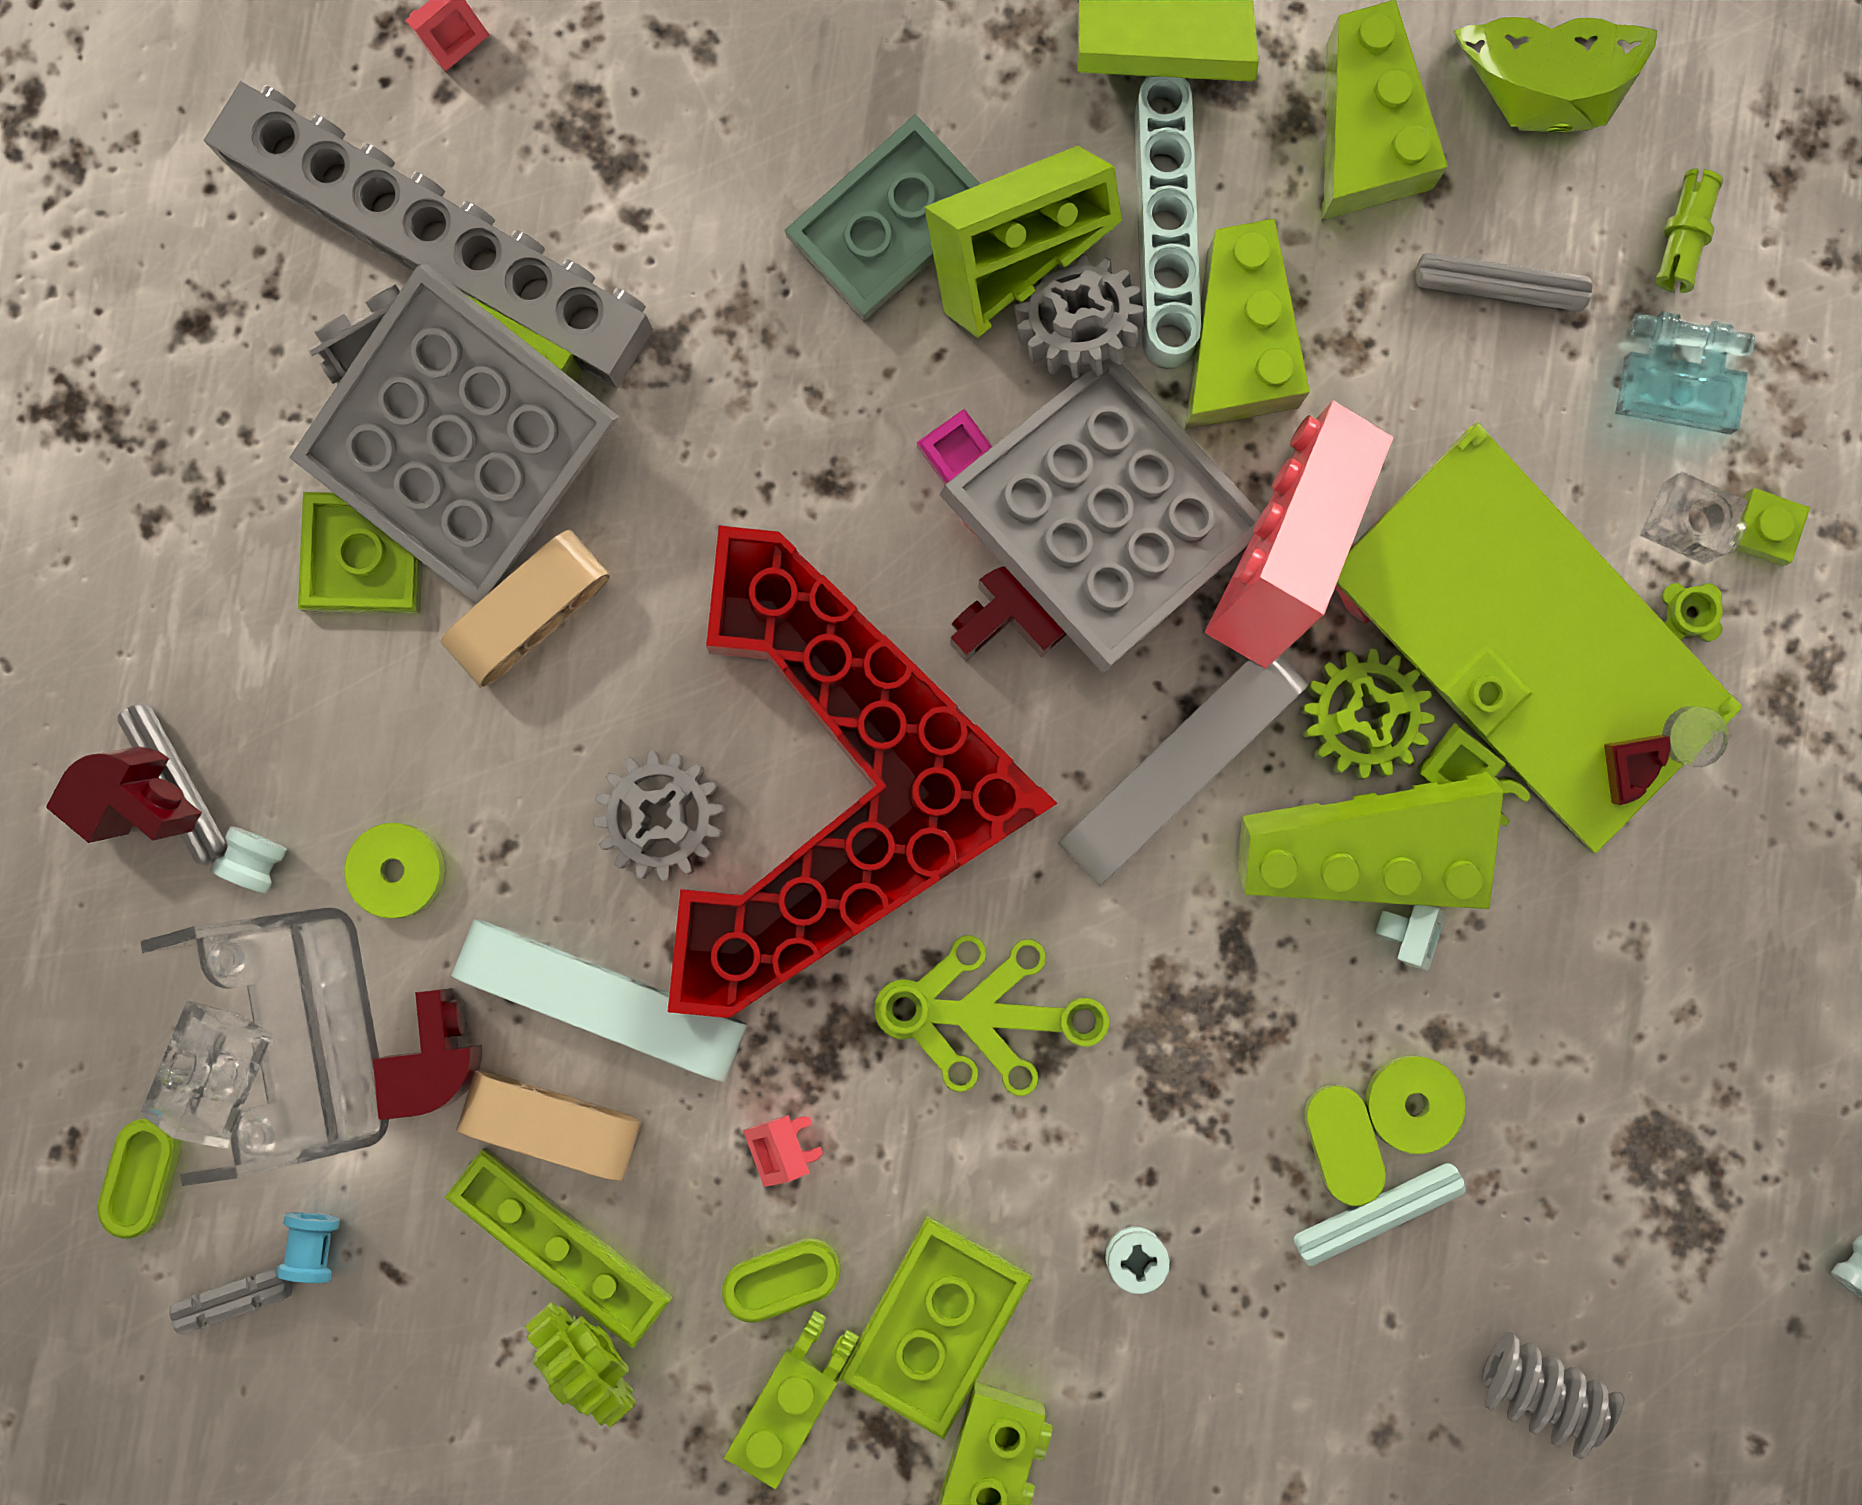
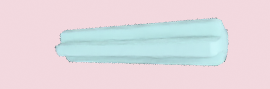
M1445 1163L1380 1194L1368 1204L1354 1206L1297 1233L1294 1237L1295 1246L1302 1260L1308 1266H1314L1464 1195L1466 1192L1464 1180L1454 1165Z

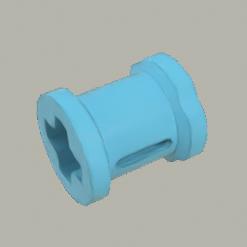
M285 1213L283 1224L289 1227L284 1263L277 1266V1278L302 1283L330 1282L332 1271L327 1267L331 1235L332 1231L338 1230L340 1219L320 1213Z

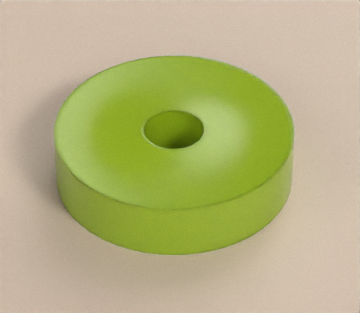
M401 823L380 824L362 833L348 851L344 866L345 883L353 900L368 913L382 918H406L422 912L438 896L445 876L444 859L440 848L432 837L417 827ZM397 859L402 863L404 873L400 880L392 882L386 875V867L391 861Z
M1407 1055L1388 1061L1374 1073L1365 1093L1364 1103L1375 1134L1386 1144L1406 1153L1425 1154L1444 1147L1457 1135L1465 1117V1096L1457 1077L1440 1062L1422 1056ZM1419 1093L1424 1099V1108L1419 1114L1410 1115L1406 1111L1405 1102L1411 1094Z

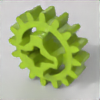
M1377 649L1368 650L1363 657L1362 663L1358 662L1357 657L1352 651L1346 652L1341 656V671L1337 666L1328 662L1320 668L1322 676L1327 682L1324 684L1311 681L1306 688L1316 698L1315 703L1300 707V714L1313 717L1314 725L1307 728L1302 734L1304 738L1319 737L1322 744L1314 753L1317 759L1329 754L1336 757L1333 772L1340 774L1350 764L1355 765L1356 779L1364 780L1368 778L1371 766H1375L1376 771L1383 778L1393 774L1392 759L1403 767L1414 762L1413 756L1408 750L1409 746L1417 748L1427 746L1429 740L1422 733L1418 732L1419 726L1434 722L1435 716L1427 712H1421L1420 704L1427 701L1432 695L1430 691L1415 692L1412 685L1420 676L1417 669L1405 675L1398 672L1401 662L1400 656H1392L1383 665L1379 663ZM1372 677L1385 681L1397 693L1391 695L1376 687ZM1342 683L1343 688L1341 690L1344 700L1338 712L1328 715L1331 697ZM1363 705L1365 708L1376 707L1379 717L1371 721V725L1368 721L1358 722L1355 718L1354 712L1362 708ZM1405 714L1403 730L1397 741L1391 746L1393 739L1390 730L1396 718ZM1343 734L1359 742L1361 751L1366 754L1349 749L1336 736Z
M553 1302L548 1304L525 1325L526 1330L530 1333L526 1336L527 1340L538 1350L533 1358V1364L541 1371L549 1385V1391L562 1405L567 1403L573 1406L580 1414L583 1412L586 1416L591 1413L600 1426L606 1424L609 1428L614 1426L633 1409V1406L636 1404V1400L631 1395L634 1392L633 1388L622 1378L629 1371L628 1365L621 1359L612 1345V1339L599 1325L595 1327L589 1324L582 1315L579 1318L576 1315L571 1318L562 1305L557 1307Z

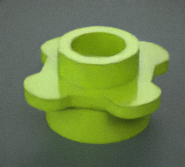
M1673 583L1663 590L1661 599L1667 605V620L1664 623L1680 640L1684 637H1699L1705 642H1711L1721 635L1723 630L1720 623L1723 613L1722 594L1717 586L1705 583L1701 586L1684 588L1680 583ZM1689 607L1696 609L1697 615L1695 618L1688 616L1687 609Z

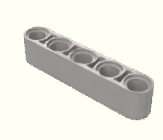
M1282 655L1266 669L1248 659L1065 835L1058 844L1101 886L1308 687L1309 683Z

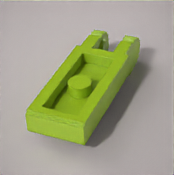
M815 1310L792 1349L786 1348L724 1456L725 1460L775 1490L838 1384L837 1375L859 1338L856 1334L846 1330L832 1348L831 1357L824 1369L808 1360L804 1356L811 1344L815 1343L824 1329V1321L826 1319L824 1315Z

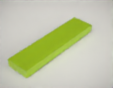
M488 1148L480 1151L444 1197L632 1349L673 1298V1296Z

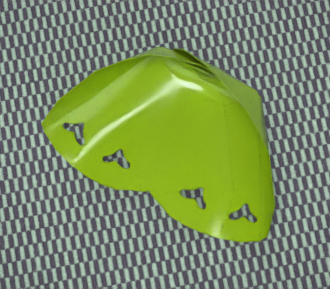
M1504 17L1486 24L1468 25L1454 30L1461 48L1510 126L1518 127L1520 131L1537 132L1588 131L1599 126H1606L1643 70L1656 47L1657 30L1637 25H1617L1604 19L1589 17L1575 18L1553 29L1529 18ZM1510 35L1514 39L1528 37L1529 41L1523 43L1515 50L1505 36ZM1593 36L1597 37L1589 51L1582 44L1575 41L1576 37H1581L1585 40ZM1480 40L1485 41V45L1481 47L1479 53L1466 45V42L1476 44ZM1622 40L1632 44L1639 41L1641 44L1626 54L1617 42Z

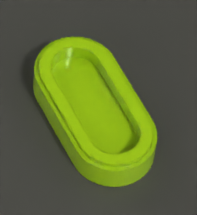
M1327 1085L1317 1089L1306 1102L1304 1120L1324 1185L1328 1192L1342 1203L1352 1206L1368 1204L1382 1192L1386 1181V1170L1365 1103L1356 1092L1344 1086Z
M156 1117L135 1120L127 1124L119 1132L115 1140L97 1204V1214L102 1227L115 1237L131 1239L146 1234L158 1225L163 1216L181 1152L179 1134L169 1122Z
M806 1238L737 1263L729 1271L723 1282L722 1298L725 1307L738 1320L756 1323L820 1301L830 1295L838 1283L841 1272L839 1257L833 1247L825 1241L816 1238Z

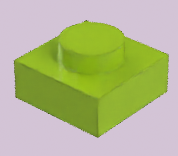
M1753 488L1745 493L1728 547L1781 566H1786L1793 562L1811 507Z

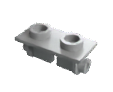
M396 284L368 299L365 303L370 312L350 323L346 315L343 314L314 331L319 342L311 346L309 353L311 356H314L324 350L329 359L320 363L333 384L343 378L399 294L400 290Z

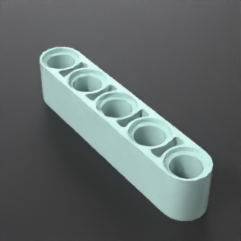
M1147 76L1140 86L1134 113L1140 289L1145 320L1144 328H1142V345L1144 353L1151 363L1159 368L1173 369L1182 366L1190 359L1201 333L1192 92L1190 84L1185 78ZM1159 97L1167 98L1173 102L1177 110L1171 114H1159L1152 110L1148 102ZM1159 154L1170 155L1177 161L1179 168L1172 172H1162L1153 166L1150 159ZM1160 211H1170L1178 216L1182 226L1174 230H1164L1156 225L1152 216ZM1162 268H1172L1181 274L1184 284L1178 288H1165L1155 279L1154 273ZM1165 325L1176 326L1183 331L1187 342L1178 347L1167 346L1160 341L1156 330Z
M474 919L451 975L453 978L694 1073L722 1082H726L747 1027L746 1023L733 1017L722 1018L667 1012L669 992Z

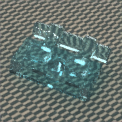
M1661 311L1658 316L1636 313L1632 320L1630 335L1650 339L1649 354L1631 351L1624 357L1615 414L1730 435L1739 430L1748 372L1725 368L1727 354L1749 357L1754 348L1755 335L1753 333L1736 331L1733 324L1712 321L1708 326L1681 321L1680 314ZM1675 344L1703 349L1701 364L1672 359Z

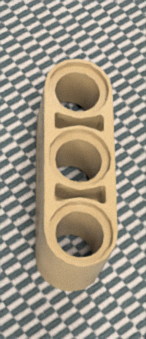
M572 530L561 532L455 622L443 635L441 644L480 688L488 686L505 674L591 599L607 583L610 573Z
M475 1071L456 1130L471 1138L587 1174L623 1181L641 1126V1120L619 1111L502 1075Z

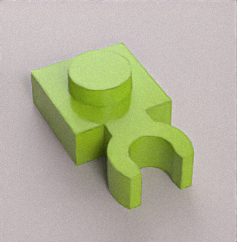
M1456 723L1453 724L1416 768L1431 783L1437 782L1438 784L1467 780L1466 776L1489 773L1504 791V794H1516L1524 802L1531 798L1527 789L1516 779L1506 776L1497 778L1496 775L1506 763ZM1501 811L1500 825L1507 826L1510 820Z

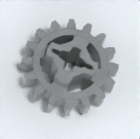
M1087 254L1080 255L1077 266L1069 267L1068 265L1064 268L1058 264L1056 272L1052 274L1048 272L1037 281L1038 286L1033 285L1036 292L1022 303L1015 304L1017 331L1021 346L1028 345L1030 360L1033 363L1046 357L1048 372L1053 375L1060 370L1062 365L1070 366L1072 378H1079L1083 366H1091L1098 376L1103 374V361L1108 358L1114 363L1121 365L1124 362L1123 346L1137 348L1139 345L1138 329L1144 328L1145 325L1140 287L1131 286L1130 272L1127 269L1118 271L1113 275L1111 259L1106 257L1097 267L1090 266ZM1113 303L1118 308L1119 313L1113 311ZM1042 319L1047 320L1048 329L1053 331L1052 335L1043 327Z
M654 750L648 751L647 765L643 767L633 758L628 757L624 760L628 772L624 778L610 772L606 776L610 785L614 787L611 795L596 794L595 801L606 806L607 812L606 815L592 819L593 825L608 828L610 834L599 843L602 850L614 848L620 850L614 862V865L618 868L623 869L632 861L637 862L635 869L636 877L640 879H646L652 867H657V873L661 881L671 880L672 866L678 865L685 874L693 873V863L690 859L693 855L697 854L706 859H710L713 855L704 844L707 837L722 838L723 831L711 825L712 817L725 813L724 806L710 804L709 797L714 795L719 789L718 785L715 782L700 785L698 780L702 776L704 768L695 763L686 772L682 771L683 756L675 752L670 756L667 765L662 764L658 752ZM665 776L674 778L662 790L646 791L638 785V783L652 777ZM692 795H694L697 802L699 814L696 830L687 824L686 805L692 799ZM623 802L631 808L632 827L626 833V836L621 826ZM669 802L671 806L666 814L673 820L670 826L666 829L656 825L649 831L648 826L653 819L647 813L649 806L655 804L663 807ZM671 840L681 848L677 852L666 856H649L645 854L656 842Z

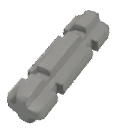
M277 1267L255 1275V1279L249 1276L205 1291V1293L200 1294V1297L194 1295L179 1300L169 1308L173 1328L176 1333L183 1335L201 1329L207 1323L212 1325L256 1310V1308L261 1307V1303L264 1306H268L282 1301L291 1295L290 1281L277 1278Z

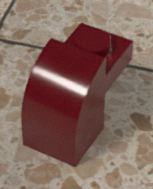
M1003 566L979 579L978 589L990 602L983 607L978 600L975 601L952 622L951 625L957 632L950 637V645L967 662L1010 623L1042 658L1067 634L1011 572Z
M132 747L96 753L78 759L64 772L46 806L49 811L88 843L127 835L130 833L133 825L152 841L192 832L202 814L201 811L184 798V794L179 787L159 778L169 758L163 753L147 747Z
M453 988L415 992L421 1052L389 1055L373 1059L378 1120L419 1116L433 1112L457 1101L470 1088L474 1072L480 1069L482 1045L458 1047L457 1036H463L465 1033V1014L461 1000H454Z

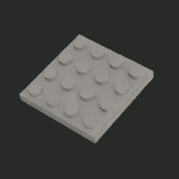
M428 264L417 265L289 458L477 604L503 581L620 417Z
M1109 358L1103 361V374L1097 376L1092 368H1090L949 481L939 494L1102 673H1105L1243 552L1251 540L1254 527L1261 515L1258 509L1123 364L1114 363Z

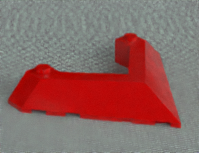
M719 525L706 647L709 654L769 660L873 788L744 894L736 895L680 889L667 1011L669 1013L722 1018L732 1017L769 991L1058 804L1042 787L1035 784L999 745L976 723L974 724L957 707L958 705L885 634L883 635L857 610L858 608L824 575H821L797 551V548L778 531Z

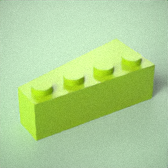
M1487 772L1466 776L1467 780L1438 784L1437 782L1414 785L1411 790L1383 795H1377L1374 792L1352 796L1353 800L1327 805L1313 803L1242 816L1237 875L1245 895L1490 909L1504 791Z

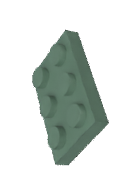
M915 114L785 229L786 237L852 309L866 321L934 260L924 207L981 183Z

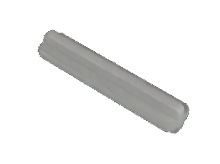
M1434 253L1422 254L1415 274L1416 285L1421 288L1573 311L1584 310L1589 304L1592 292V280L1586 276Z
M141 702L123 710L118 714V723L131 746L151 748L166 755L169 760L159 778L179 787L184 794V798L202 812L192 832L180 834L195 863L208 865L213 863L215 859L224 856L228 845L151 706Z

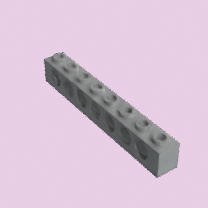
M242 81L239 82L203 140L222 161L410 270L414 271L417 265L428 264L467 296L469 295L570 352L580 368L616 389L619 388L653 332L646 314L643 313L646 306L640 300L622 289L615 288L613 293L610 294L592 284L595 276L574 261L564 259L561 265L542 255L545 248L539 242L519 230H514L512 235L509 236L493 227L495 219L475 204L464 201L462 206L459 207L442 197L445 190L428 177L414 172L411 178H408L394 170V160L376 147L364 143L362 148L358 149L343 140L346 134L324 117L314 114L311 121L293 111L296 105L277 90L265 85L262 91L259 92ZM286 136H295L292 146L286 152L273 154L274 147L280 139ZM337 164L345 165L344 172L338 180L331 183L322 182L325 172L331 166ZM384 193H395V200L387 210L372 212V205L377 197ZM436 221L446 222L445 230L439 238L433 241L421 240L422 232L427 225ZM484 250L496 251V259L489 268L480 271L471 269L472 260L479 252ZM532 279H544L547 281L546 290L540 297L533 300L521 298V290L528 281ZM591 307L598 310L597 319L590 327L575 329L570 326L572 316L579 309Z

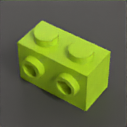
M975 1382L940 1491L938 1505H1031L1035 1484L1026 1482L1033 1459L1044 1460L1053 1430V1425L1045 1422L1044 1403Z

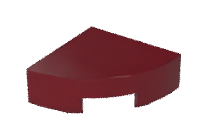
M1656 735L1604 744L1611 802L1613 804L1623 805L1633 802L1647 792V788L1654 782L1662 766L1665 767L1669 760L1670 736Z

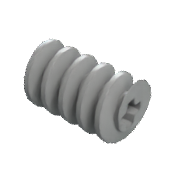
M1512 1332L1506 1333L1493 1347L1482 1375V1382L1488 1388L1485 1400L1486 1408L1494 1410L1504 1398L1510 1400L1507 1419L1511 1422H1517L1527 1410L1530 1411L1532 1414L1529 1432L1536 1435L1548 1423L1553 1424L1551 1444L1556 1447H1561L1571 1435L1575 1436L1572 1451L1573 1456L1578 1459H1583L1593 1447H1599L1612 1433L1621 1415L1625 1400L1620 1392L1614 1391L1608 1394L1607 1387L1599 1380L1592 1379L1586 1382L1584 1373L1577 1368L1570 1367L1564 1370L1562 1361L1556 1356L1548 1355L1542 1358V1353L1538 1346L1530 1343L1520 1346L1517 1335Z

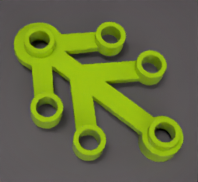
M972 935L961 936L952 944L950 954L918 982L899 979L887 984L879 992L874 1006L875 1018L880 1028L889 1036L897 1039L914 1038L941 1069L946 1086L956 1092H965L976 1084L978 1079L977 1065L970 1057L957 1055L933 1023L959 1025L1001 1073L1002 1082L1006 1090L1016 1096L1028 1095L1036 1088L1038 1072L1031 1062L1019 1059L993 1028L1063 1032L1070 1042L1083 1047L1099 1043L1106 1036L1109 1029V1016L1106 1009L1098 1001L1087 997L1073 999L1064 1008L995 1003L1025 975H1034L1044 967L1046 962L1045 950L1040 943L1031 939L1017 942L1010 951V957L962 1000L935 999L963 971L976 970L985 961L986 948L983 942ZM963 942H974L978 946L980 956L974 964L965 965L957 959V948ZM1023 946H1033L1039 953V961L1031 969H1024L1017 963V952ZM902 997L910 998L916 1005L914 1017L906 1021L898 1019L893 1013L894 1002ZM1080 1010H1089L1095 1018L1093 1028L1086 1033L1076 1031L1072 1024L1074 1014ZM956 1062H964L972 1070V1076L965 1084H955L949 1078V1068ZM1016 1066L1026 1067L1031 1072V1082L1025 1088L1018 1089L1009 1083V1073Z

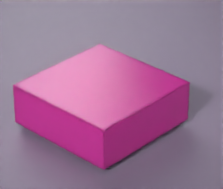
M965 408L917 442V448L944 485L992 448V445Z

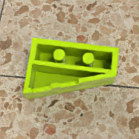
M1396 0L1339 15L1328 39L1325 89L1326 146L1323 153L1325 178L1321 221L1433 190L1448 167Z
M1077 145L925 206L944 313L979 338L992 327L989 321L1015 299L1022 303L1036 292L1033 284L1059 264L1065 268L1122 222L1115 166Z
M1275 218L1220 228L1214 232L1207 251L1201 297V333L1193 359L1189 405L1184 430L1299 409L1310 393Z

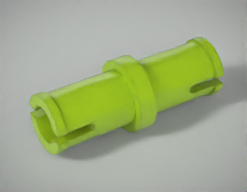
M1698 168L1685 172L1684 184L1675 216H1671L1665 226L1664 235L1667 237L1668 242L1659 273L1655 279L1656 285L1666 291L1675 292L1677 280L1681 281L1680 293L1691 292L1694 289L1695 276L1703 247L1712 241L1715 227L1711 223V218L1719 189L1723 184L1722 176L1715 171L1704 169L1701 182L1697 181Z

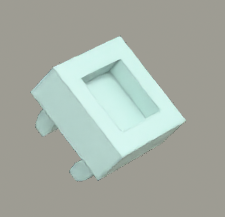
M1414 905L1410 919L1382 911L1375 934L1402 944L1398 960L1406 965L1429 972L1447 915L1440 908L1425 905Z

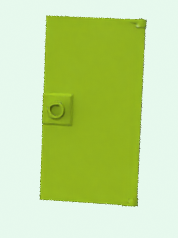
M1479 422L1468 427L1450 448L1350 547L1336 583L1435 687L1437 692L1463 720L1494 749L1572 833L1595 854L1719 729H1723L1742 708L1737 699L1724 688L1497 444ZM1656 735L1670 736L1669 760L1665 767L1662 766L1654 782L1647 788V792L1633 802L1623 805L1613 804L1611 802L1604 744Z

